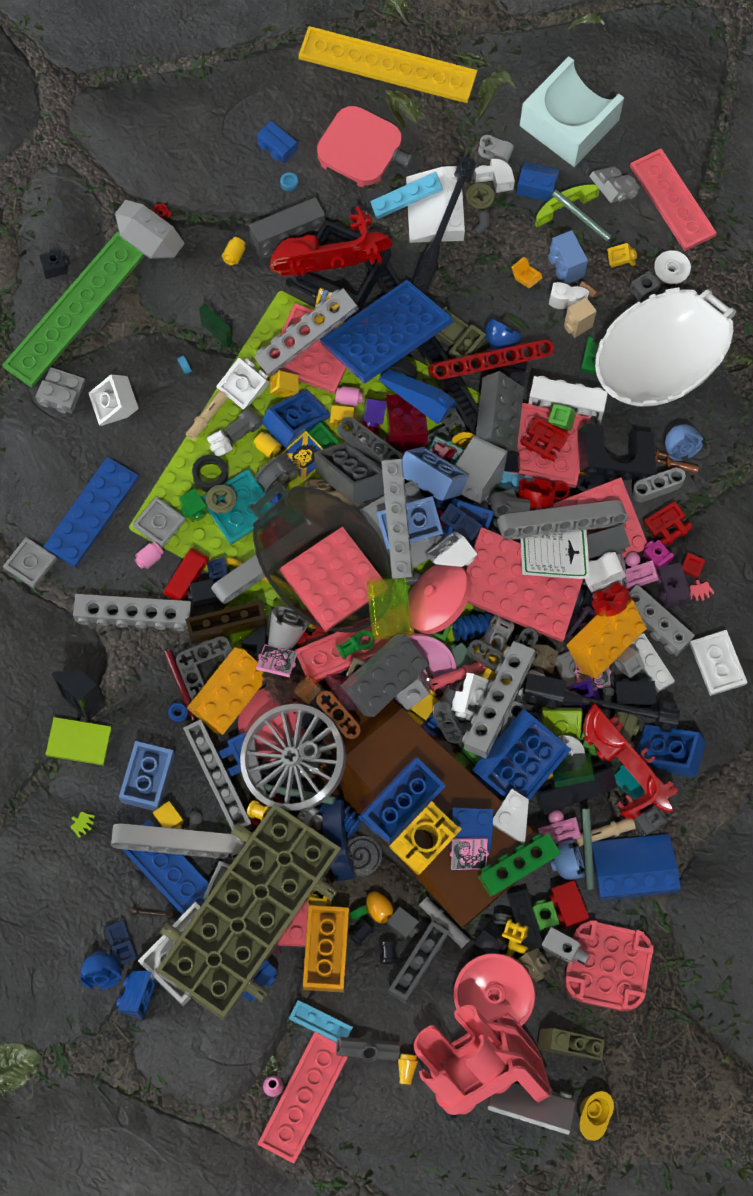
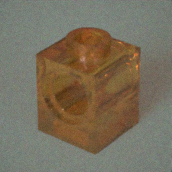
M307 673L294 688L293 692L309 704L321 691L322 686Z

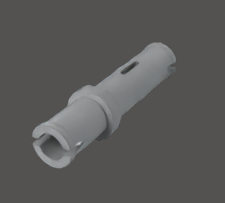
M426 897L419 904V907L431 917V921L436 922L449 931V936L461 949L471 940L443 913L444 910L442 908L439 909L429 897Z

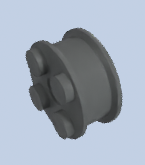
M284 453L264 465L254 480L256 483L262 484L266 495H272L278 490L280 492L284 491L288 487L287 483L299 474L296 465L293 466L288 461V455Z

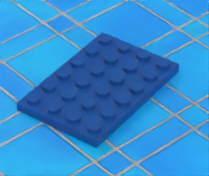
M406 280L322 337L320 342L323 347L365 384L452 324L453 320L449 314Z

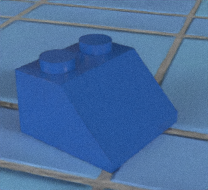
M524 162L516 195L548 202L553 197L552 193L555 189L559 170Z
M452 808L450 810V820L462 829L454 838L487 837V851L490 852L493 832V809ZM452 840L449 843V851L452 848Z

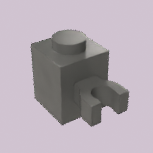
M652 806L634 819L635 826L641 835L645 836L666 822L664 819L665 814L662 810Z

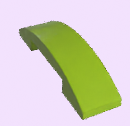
M583 185L563 191L561 194L571 202L580 199L582 204H585L598 197L600 189L597 185ZM555 197L550 199L536 216L535 226L539 227L551 221L554 211L564 207V205Z

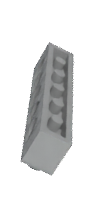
M344 288L334 291L330 295L331 298L329 300L320 302L315 307L316 310L312 313L304 314L299 323L290 325L286 329V333L282 336H276L271 340L272 344L268 347L264 346L256 352L257 355L254 358L269 377L358 310L357 305ZM339 305L340 309L338 312L332 313L330 311L331 307ZM324 316L325 321L322 324H316L317 317ZM303 328H310V333L308 335H301V330ZM289 339H295V344L292 347H287L286 342ZM279 350L280 356L273 359L271 357L272 352Z
M403 460L382 461L392 579L413 577Z
M75 594L73 617L75 622L82 625H88L89 623H97L100 626L116 624L118 627L134 625L141 629L149 626L158 630L174 628L176 631H185L187 629L185 619L191 618L192 604L191 601ZM92 608L99 609V611L96 614L90 613V610ZM112 609L118 610V613L115 615L109 614ZM132 610L137 611L135 616H129L128 613ZM149 612L157 613L153 618L147 617ZM169 613L176 614L173 619L166 618Z
M513 641L511 647L508 646L503 656L505 657L503 664L499 663L495 672L497 676L488 685V695L482 698L479 704L481 709L478 714H474L471 721L473 726L470 732L466 731L462 740L465 750L487 759L535 659L534 649ZM511 663H518L519 666L516 667V668H513V667L510 666V664H511ZM508 679L511 683L505 685L502 681ZM496 696H501L503 700L497 702L493 700V698ZM488 713H493L495 717L489 719L486 718L485 715ZM484 730L487 733L484 736H479L477 732Z
M201 719L184 727L183 729L231 829L236 828L235 825L237 823L247 830L253 829Z

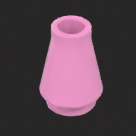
M270 1076L263 1083V1090L268 1096L275 1097L283 1091V1081L277 1076ZM276 1082L277 1085L275 1088H270L269 1083Z

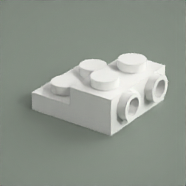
M238 358L216 387L243 410H246L257 396L260 397L270 384V381L267 380L269 376L262 370L257 371L253 368L255 364L249 359L243 360Z
M467 673L463 684V692L456 691L452 701L451 710L455 711V716L472 721L474 714H478L481 709L479 704L482 698L488 695L489 691H487L491 680Z

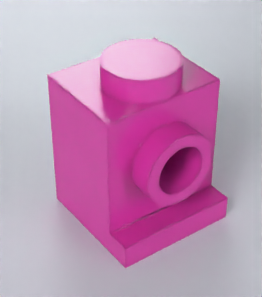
M652 540L644 547L645 550L642 556L647 562L653 560L657 572L673 560L674 555L667 550L660 540L657 542Z

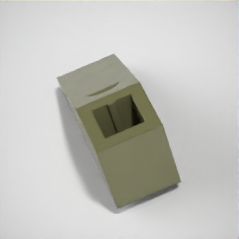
M555 1028L540 1029L538 1050L602 1060L603 1039Z

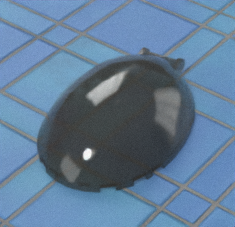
M278 481L273 484L274 487L257 503L251 504L248 507L258 518L253 524L255 553L265 577L275 592L299 616L311 624L322 628L279 570L282 566L343 527L389 588L330 628L329 631L342 633L357 632L378 622L392 602L395 579H392L390 555H388L379 534L352 506L350 507L339 497L313 487L295 486L288 492ZM280 492L283 497L263 515L259 510Z

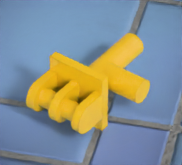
M511 919L507 921L505 931L502 934L503 937L509 939L505 955L513 958L515 951L522 954L528 952V947L521 945L528 935V926H520L518 922L515 924Z

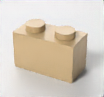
M586 297L567 309L564 327L574 338L592 328L597 311Z

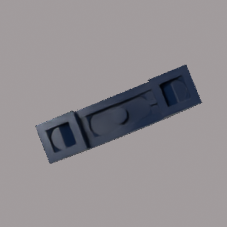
M343 799L335 800L333 805L323 803L324 837L341 848L340 855L331 866L336 881L356 879L353 859L349 858L343 820L346 819Z

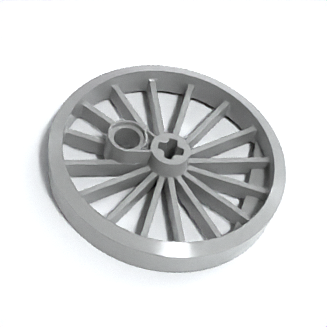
M303 704L282 705L263 714L249 729L241 749V771L247 787L262 803L270 807L276 804L285 811L306 810L326 800L340 783L346 765L344 740L336 725L318 709ZM290 712H298L294 743H292L286 714ZM303 713L315 715L299 743ZM280 715L282 716L288 746L270 723L272 719ZM322 719L328 728L313 740L307 741L318 720ZM266 724L284 747V750L258 736V733ZM332 732L336 743L324 747H319L316 744L328 733ZM257 738L282 754L257 752L255 739ZM311 747H314V754L312 756H308L307 750H309ZM337 748V761L319 759L321 752ZM292 754H295L296 756L293 757V761L289 760V758H292ZM257 756L280 758L281 760L259 766ZM303 761L336 764L332 777H329ZM280 765L266 778L262 779L261 770ZM302 765L329 780L321 791ZM299 769L317 792V795L308 800L305 797ZM284 770L268 797L264 785ZM295 771L302 802L289 804ZM289 773L284 804L274 802L275 795Z

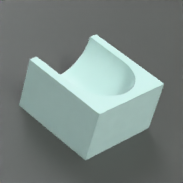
M568 56L523 103L520 126L575 167L619 121L624 97L618 94L614 99H605L596 95L579 78L575 70L574 60Z

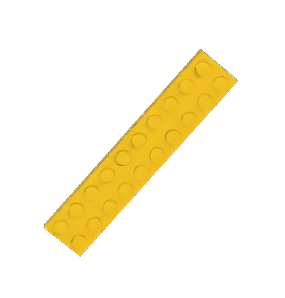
M311 26L307 29L298 55L300 60L467 104L477 76V70Z

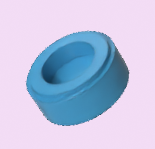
M290 172L283 174L280 179L282 189L294 191L298 187V177Z
M184 355L179 357L177 360L186 375L191 373L192 370Z

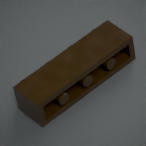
M261 600L185 619L191 644L267 626Z

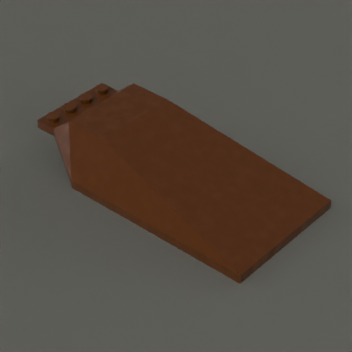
M392 700L374 717L364 716L356 705L348 711L359 724L360 734L354 739H349L341 733L346 749V765L340 785L344 800L356 811L358 816L412 759L417 757L446 785L432 802L449 819L452 808L493 809V817L495 816L505 798L472 770L474 766L452 743L446 740L444 734L437 727L433 729L427 725L429 721L410 710H406ZM346 721L339 724L340 727L344 724L348 728L347 734L355 733V725L350 726ZM332 732L321 739L325 746L336 743ZM337 748L330 749L334 760L337 761ZM528 822L524 842L526 846L533 843L531 839L538 835ZM493 826L491 847L487 856L486 866L491 864L494 867L499 863L497 859L507 853L509 856H512L516 853L514 849L522 844ZM424 830L415 832L414 839L419 847L422 849L433 847V838L430 833ZM378 836L380 840L389 848L391 844H389L380 836ZM449 844L419 875L392 851L462 929L515 884H511L490 897L478 878L482 874L481 869L451 870ZM536 848L531 849L532 857L539 858V850ZM515 858L514 866L521 869L523 867L522 860ZM498 869L497 876L500 879H505L506 872L503 869Z

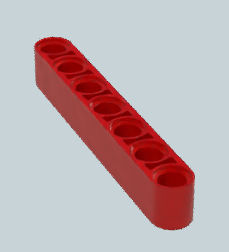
M535 340L432 363L428 368V373L434 379H447L548 357L553 353L554 345L549 340ZM544 343L546 349L542 353L540 347ZM525 347H527L529 351L526 357L523 354V350ZM508 351L511 352L510 360H507L506 353ZM490 355L494 356V362L492 364L489 363ZM474 358L477 361V365L475 368H473L471 365V361ZM456 362L459 363V370L457 372L454 370ZM438 366L442 368V373L439 376L436 373Z

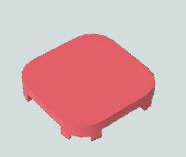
M348 106L337 113L320 139L317 146V156L324 169L330 168L356 181L357 186L364 188V185L378 184L381 181V176L390 164L395 149L401 148V133L392 123L360 107Z
M589 921L579 926L572 939L581 943V950L590 954V958L586 965L577 961L573 965L567 964L565 988L568 994L579 1002L613 1010L630 1011L637 1008L643 1002L646 995L653 954V946L649 938L640 930H630L598 923L597 921Z

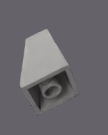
M474 436L455 465L470 475L461 495L481 504L502 481L508 451Z

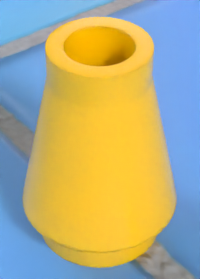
M400 1054L398 1059L399 1083L411 1085L418 1063L416 1055Z

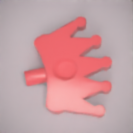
M696 580V585L689 587L690 600L694 596L695 601H698L699 596L701 601H704V595L709 599V592L711 595L714 594L707 581L700 584V581Z

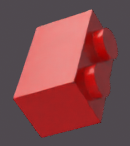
M575 881L551 889L549 900L557 908V918L560 926L563 925L564 929H568L588 921L589 916Z

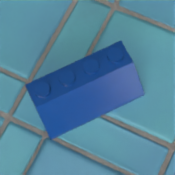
M418 757L414 758L358 817L374 833L389 844H392L446 785Z

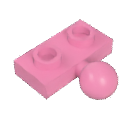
M630 552L626 555L625 562L631 567L626 569L628 590L633 589L637 584L642 586L659 580L653 560L638 565L640 563V556L637 553Z
M560 810L549 813L548 819L551 825L538 828L539 834L542 833L543 836L549 833L555 844L581 837L577 818L563 821L564 814Z

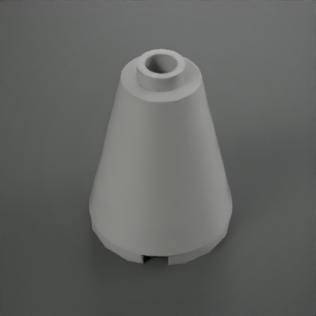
M279 606L278 609L274 608L271 613L268 645L291 651L308 628V617L304 615L303 618L299 615V610L288 606Z

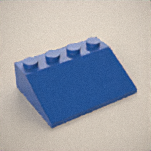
M522 709L493 744L487 759L482 757L472 770L505 798L510 790L513 789L530 800L571 749L534 716Z
M669 834L592 842L598 901L678 893L681 889L678 868Z

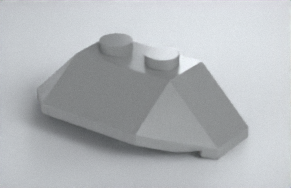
M125 200L115 213L120 237L150 259L174 258L185 244L172 225L143 204Z

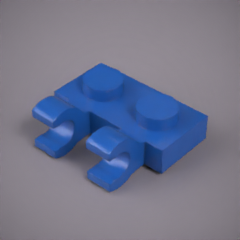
M245 732L228 740L229 747L217 752L220 760L233 754L238 763L226 770L229 778L242 772L240 756L246 737Z

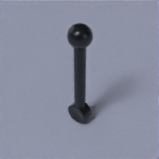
M292 279L286 280V286H292L317 300L318 293H312L293 283Z

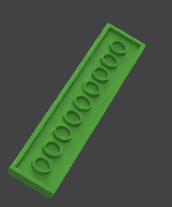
M117 231L3 363V368L33 388L146 255L121 238Z

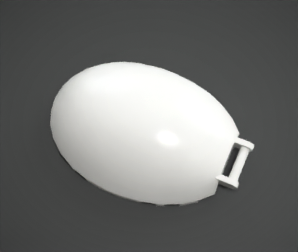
M678 287L665 290V293L659 295H650L649 299L644 302L636 303L607 329L606 335L599 343L595 368L602 387L617 400L634 406L650 407L661 405L686 395L701 385L716 370L726 356L733 335V321L731 319L736 314V310L727 307L713 296L712 291L709 289L705 290L701 295H697V292L694 290H680ZM708 300L711 304H713L715 307H717V308H718L720 311H722L724 314H721L718 310H716L713 306H711V305H710L708 302H706V301Z

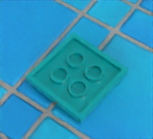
M248 469L222 484L232 488L236 494V504L233 510L228 511L226 514H217L207 506L208 513L230 545L277 518L278 512L259 484L255 482V478ZM204 495L201 498L206 504V495ZM216 496V498L218 499L217 504H219L220 502L226 504L224 496L223 498Z

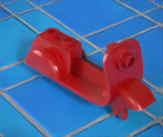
M359 206L355 208L358 215H350L351 221H357L354 224H350L351 229L357 230L359 228L361 233L357 240L319 246L318 238L313 235L287 238L273 252L270 269L280 276L295 275L298 277V274L304 276L308 272L327 269L335 270V268L340 267L345 268L346 266L357 265L367 260H370L371 264L374 265V260L377 259L380 264L382 257L379 252L391 248L393 244L391 239L385 234L369 232L370 225H372V216L367 211H361Z
M594 703L585 717L583 732L586 735L583 738L590 746L594 744L598 748L596 753L603 761L607 759L610 762L617 757L645 791L643 796L633 801L629 795H626L625 797L629 802L625 806L621 802H617L618 806L622 809L620 810L621 816H624L626 820L629 818L634 820L642 813L640 809L645 808L651 803L659 810L674 812L668 798L675 795L678 789L672 787L673 783L671 781L662 783L646 763L654 761L655 757L652 756L649 759L644 757L645 752L648 751L647 748L641 750L639 756L620 734L623 723L619 722L614 725L618 718L612 717L608 719Z

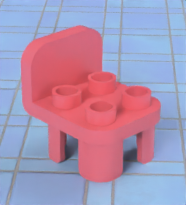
M465 1005L455 1010L454 1015L456 1020L468 1032L466 1035L450 1043L436 1026L430 1025L423 1029L414 1041L416 1055L431 1072L430 1075L425 1069L419 1071L420 1078L435 1093L438 1104L448 1114H467L475 1108L476 1104L495 1093L505 1092L516 1081L538 1103L552 1095L543 1059L536 1044L509 1013L499 1014L487 1021L474 1006Z

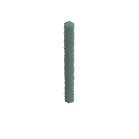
M557 189L552 193L553 197L603 239L609 240L611 235Z
M265 784L266 792L271 793L275 785ZM280 787L277 794L286 795L287 788ZM292 789L291 797L301 798L299 790ZM304 791L306 800L317 795V793ZM329 796L322 803L333 805L335 797Z
M582 809L586 889H594L590 809Z

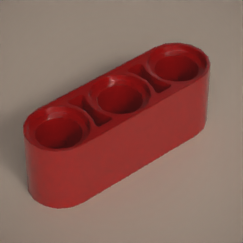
M192 547L166 586L164 595L172 600L184 601L188 596L187 591L191 590L190 583H195L209 561V557Z

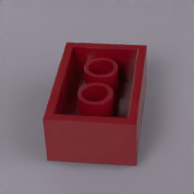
M387 394L386 412L390 446L397 451L412 450L420 447L428 449L426 415L398 394Z

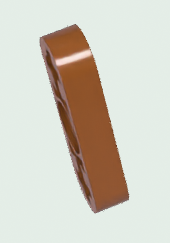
M326 690L319 692L316 696V703L341 733L349 739L358 737L360 734L359 724L336 697ZM322 695H329L330 698L328 700L332 705L335 702L337 703L329 712L326 709L330 707L326 703L321 704ZM336 709H341L344 713L341 720L333 718V712ZM346 721L350 726L355 725V733L347 734L348 728L344 724L340 727L339 724Z

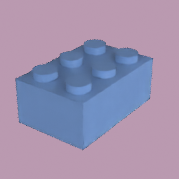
M425 447L406 451L402 459L404 478L414 481L422 490L430 491L439 500L461 495L470 476Z
M433 496L407 503L410 544L444 534ZM382 510L376 513L386 548L390 550L386 510Z
M135 741L119 794L121 803L153 811L160 808L175 759L174 751Z

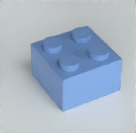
M571 230L552 238L548 258L550 263L554 264L558 279H562L563 283L568 284L583 278L588 259L573 231Z

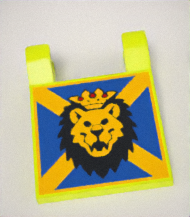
M307 431L281 453H286L288 461L293 466L296 465L298 467L299 474L297 478L289 483V487L293 492H296L315 473L314 452L323 450Z

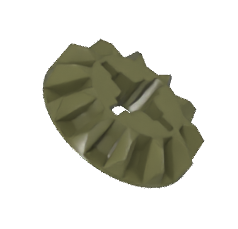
M475 183L466 192V202L469 203L470 207H475L477 210H485L488 206H491L495 197L493 189L484 183ZM477 193L484 196L483 201L477 198Z
M216 485L208 491L206 504L211 511L217 514H226L228 511L233 510L236 504V494L229 486ZM216 496L220 498H223L224 496L226 504L222 502L217 504L218 499L216 498Z

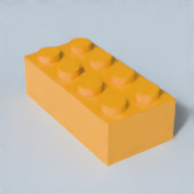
M628 600L626 603L627 608L617 615L607 617L606 614L596 615L567 644L582 674L597 679L647 629L633 600L631 602Z
M234 648L188 705L187 709L199 720L201 719L211 731L223 735L271 674L256 670L258 662L244 649Z
M308 906L303 990L344 993L349 908Z

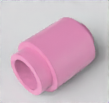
M342 386V388H337L336 402L340 403V405L358 407L359 403L362 404L363 392H360V388Z
M156 542L149 543L135 555L137 558L135 562L141 569H149L162 558L161 555L164 552Z

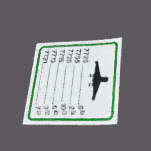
M586 530L520 538L522 575L577 579L590 578Z

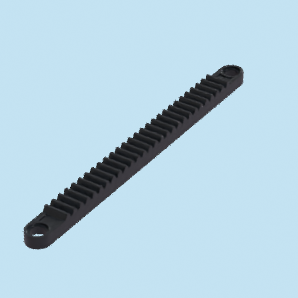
M367 260L364 264L367 266L368 271L371 272L374 265L371 264L370 260ZM387 263L376 282L384 295L401 284L389 263ZM434 336L417 347V351L424 358L428 368L434 362L448 359ZM438 366L436 369V373L438 376L442 373V368L440 366ZM459 376L435 379L442 390L457 402V407L455 408L467 430L476 436L474 428L477 427L479 408Z

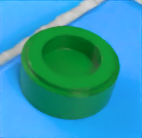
M367 905L350 912L349 915L351 920H355L368 914L369 910Z

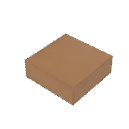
M582 281L579 287L587 289L591 297H597L601 292L588 281Z

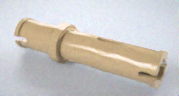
M218 391L201 415L194 419L195 422L186 432V436L189 439L195 441L202 430L208 427L209 421L225 401L228 400V396L225 393Z
M629 818L619 822L612 821L609 825L591 830L592 842L610 836L617 837L620 833L636 829L634 820ZM581 833L580 838L576 839L579 847L584 845L583 833Z

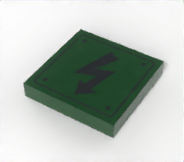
M203 304L199 308L201 325L228 348L232 344L230 326Z
M587 753L564 758L553 771L555 788L594 781L591 754Z

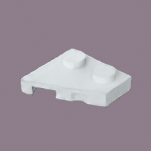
M511 789L493 817V826L521 844H524L526 837L529 800Z

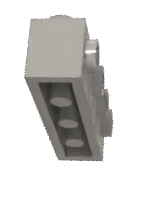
M637 584L629 593L647 628L646 630L650 632V636L655 641H660L664 645L668 653L678 656L689 645L695 635Z

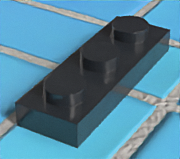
M527 889L507 894L515 924L518 922L520 926H528V935L521 945L528 947V952L536 948L542 949L543 942Z

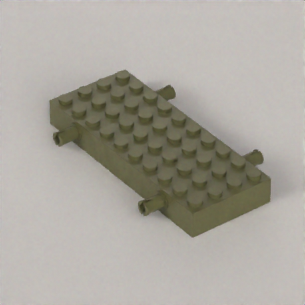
M276 804L271 807L253 833L239 823L235 825L236 828H233L231 834L244 841L245 845L186 929L181 932L167 922L164 925L165 928L163 927L160 932L175 943L157 968V975L224 1021L246 992L260 1002H263L264 996L266 997L269 991L255 983L254 978L311 895L318 891L332 901L338 892L337 889L323 880L340 855L341 848Z

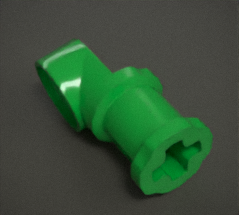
M363 630L354 636H350L346 642L335 645L341 658L346 660L347 656L356 651L360 652L361 650L371 649L375 644V640L370 631ZM368 636L371 638V641L368 644H361V638Z

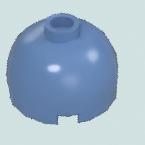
M691 425L674 426L665 438L667 453L674 461H683L681 457L688 455L689 459L702 448L703 437Z
M574 839L560 843L557 848L561 854L550 861L553 871H558L559 875L567 880L585 877V873H581V869L585 867L578 846L574 847L572 844L575 842Z

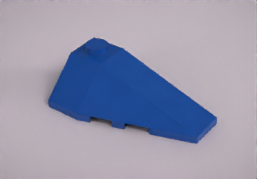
M388 369L378 379L436 424L441 423L457 407V402L441 389Z

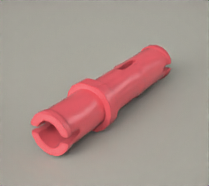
M479 662L463 665L462 668L429 679L430 684L435 683V685L430 687L432 691L466 679L467 673L477 675L485 672L487 667H481L482 664Z

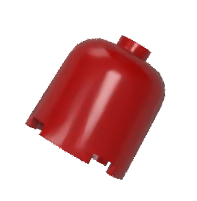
M534 477L533 481H526V478L520 480L517 498L529 499L530 511L553 508L557 487L551 486V481Z

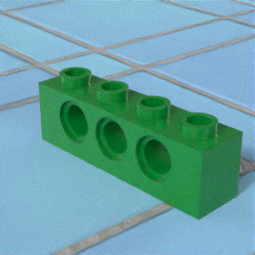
M542 833L531 839L533 843L526 846L524 843L514 849L516 853L512 856H509L507 853L497 859L499 863L494 867L489 864L480 870L482 874L478 878L490 897L561 854L549 833L544 836ZM532 848L539 850V858L532 857ZM515 858L522 860L523 867L521 869L514 866ZM498 869H503L506 872L505 879H500L497 876Z

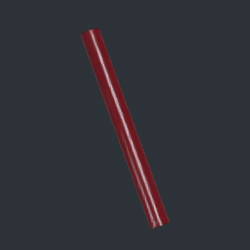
M167 650L164 654L187 708L192 702L172 651ZM188 710L192 722L198 721L199 719Z

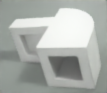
M491 159L490 166H479L474 172L475 183L493 180L496 193L514 189L515 180L512 169L503 160Z

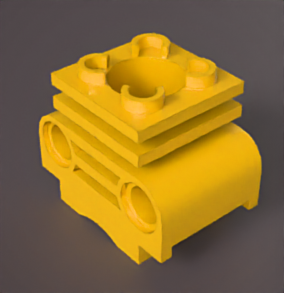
M431 801L389 848L419 875L462 829ZM424 830L430 833L433 838V847L430 849L419 847L414 839L415 832Z

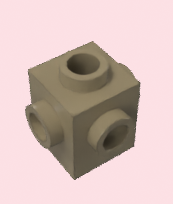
M535 644L533 647L535 659L530 669L542 674H553L558 652L548 645Z
M539 948L527 952L517 959L528 970L535 983L545 978L544 973L551 969Z

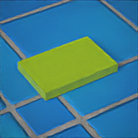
M54 717L46 756L104 766L112 727Z

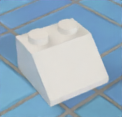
M111 374L89 392L100 426L128 418L139 409L128 376Z
M455 530L425 554L435 564L460 567L471 564L477 555L465 537Z

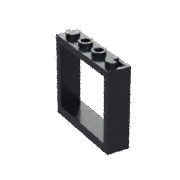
M325 220L316 237L319 240V246H323L328 241L330 235L347 242L357 240L361 235L351 228L345 229L341 227L337 222L331 223ZM389 249L379 252L382 262L380 264L378 261L376 262L358 295L346 291L357 305L358 310L362 309L391 257ZM309 272L305 273L304 276L298 274V277L295 276L299 284L319 292L320 288L330 292L338 289L342 290L310 275Z

